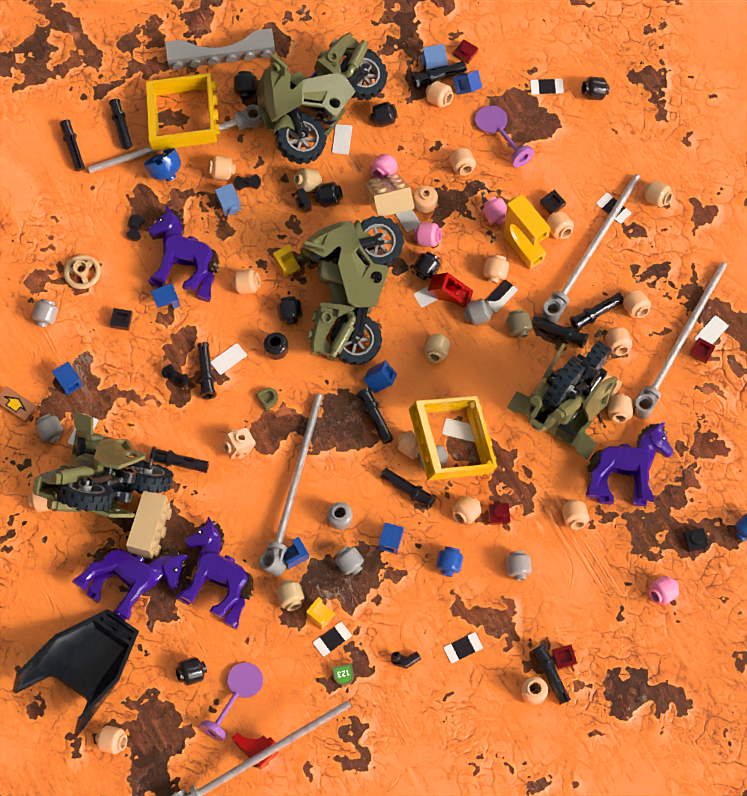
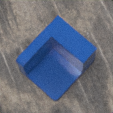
M478 70L464 72L453 77L457 95L470 93L482 88Z
M172 283L151 291L157 308L172 304L173 309L180 307L179 299Z
M385 360L368 369L364 381L371 387L374 393H377L392 385L397 373Z
M69 362L52 371L56 381L66 395L83 386L79 376Z
M385 523L379 541V550L398 555L404 527Z
M299 537L292 540L293 545L288 547L286 553H284L283 559L286 561L288 569L309 559V553Z

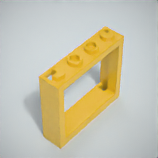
M211 73L146 81L149 142L152 151L217 142V135H220L219 124H216V120H219L218 109H215V105H218L217 95L214 94L217 86L216 81H212ZM207 89L210 129L159 136L157 96Z
M477 396L415 401L408 409L428 481L490 474L497 468V458L493 453L492 441L487 432V423L483 418L482 406H480ZM466 409L481 465L441 469L426 413Z

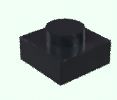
M303 188L297 190L295 201L299 209L302 208L304 213L312 211L311 202Z
M554 189L540 199V204L551 215L565 207L566 201Z
M114 308L110 328L129 331L133 312Z
M704 528L684 532L688 552L709 547Z

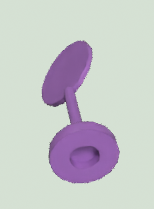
M486 106L477 112L475 116L477 127L486 133L500 132L515 152L510 159L514 167H522L534 156L533 148L528 145L518 148L503 130L507 124V114L502 108Z
M240 663L230 670L227 680L230 691L234 694L215 723L203 720L199 725L200 729L217 741L225 739L226 733L219 725L238 696L249 698L261 690L263 675L261 670L254 664Z

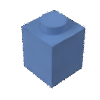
M444 44L423 47L420 62L421 66L425 65V70L432 69L433 71L447 66L448 59Z
M232 183L215 189L216 198L224 216L234 215L239 210H242L240 200Z

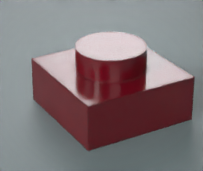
M463 39L453 52V56L469 64L477 54L478 47Z
M699 337L689 355L706 364L716 346Z
M509 503L489 504L491 525L510 524Z
M572 644L552 650L558 670L578 664Z

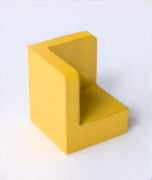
M290 245L273 253L274 262L284 278L300 271V266L294 258Z
M320 597L306 611L307 618L322 630L335 615L331 609L322 603Z

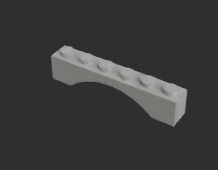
M272 28L254 30L249 36L237 43L217 48L200 47L185 40L165 42L169 70H179L185 67L195 68L201 65H216L225 62L233 63L240 60L250 61L256 58H270L273 53L275 54Z

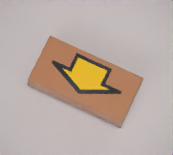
M8 386L0 393V406L25 423L37 409L35 404Z

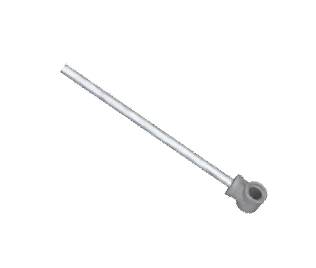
M249 105L244 111L234 113L235 119L219 124L220 131L238 126L239 131L249 127L252 129L261 127L263 121L258 105ZM252 115H257L256 118H250ZM150 146L89 166L88 169L91 174L162 150L152 151Z
M633 175L562 290L554 291L549 300L545 302L542 314L544 319L553 323H557L560 320L563 311L570 302L567 294L641 178L640 175ZM553 309L556 313H550L548 310Z
M720 262L651 386H644L640 395L636 398L633 410L638 418L647 419L652 415L653 409L661 397L658 389L727 267L725 262ZM641 404L647 405L648 408H647V409H643V408L640 407V405H641Z
M315 394L275 542H268V550L259 559V566L275 577L280 576L286 569V561L283 559V556L286 553L287 547L282 543L323 396L320 394Z
M346 700L198 789L196 785H192L189 787V793L186 790H181L172 796H203L351 708V704Z

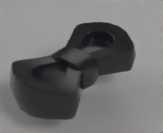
M257 174L245 179L236 176L233 184L238 191L248 187L258 189L261 185V179Z
M136 214L130 217V230L126 234V237L131 241L141 239L139 229L145 222L142 216Z
M168 364L162 369L163 377L175 381L179 388L186 386L188 383L187 374H180V372L175 371L172 364Z

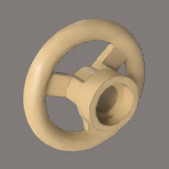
M77 255L71 258L64 267L66 282L76 289L90 288L99 280L101 274L99 263L89 255ZM94 265L95 275L88 281V270ZM69 273L81 277L83 284L74 282L70 278Z

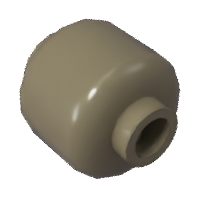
M523 309L510 312L506 318L509 334L517 336L518 339L527 337L528 332L533 328L529 313L524 312Z

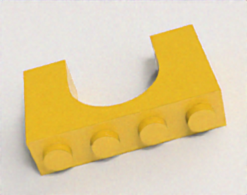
M522 194L511 198L507 203L503 237L527 267L531 269L545 260L546 251L539 242L549 236L550 227Z

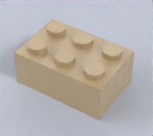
M390 174L385 179L374 178L369 180V183H365L369 205L378 217L415 209L411 188L401 175Z
M143 491L126 544L131 555L137 554L144 560L152 561L160 553V539L165 537L167 529L165 523L166 520H170L172 509L166 495Z

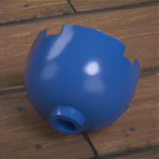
M175 147L163 150V153L160 155L155 154L145 161L143 166L153 179L159 181L166 180L168 182L176 178L175 174L181 167V159Z

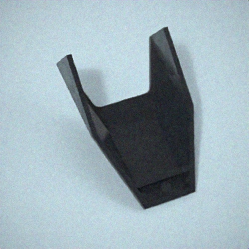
M106 609L59 632L16 673L13 692L16 694L48 677H55L87 701L83 713L77 720L74 736L78 737L118 684L139 630Z

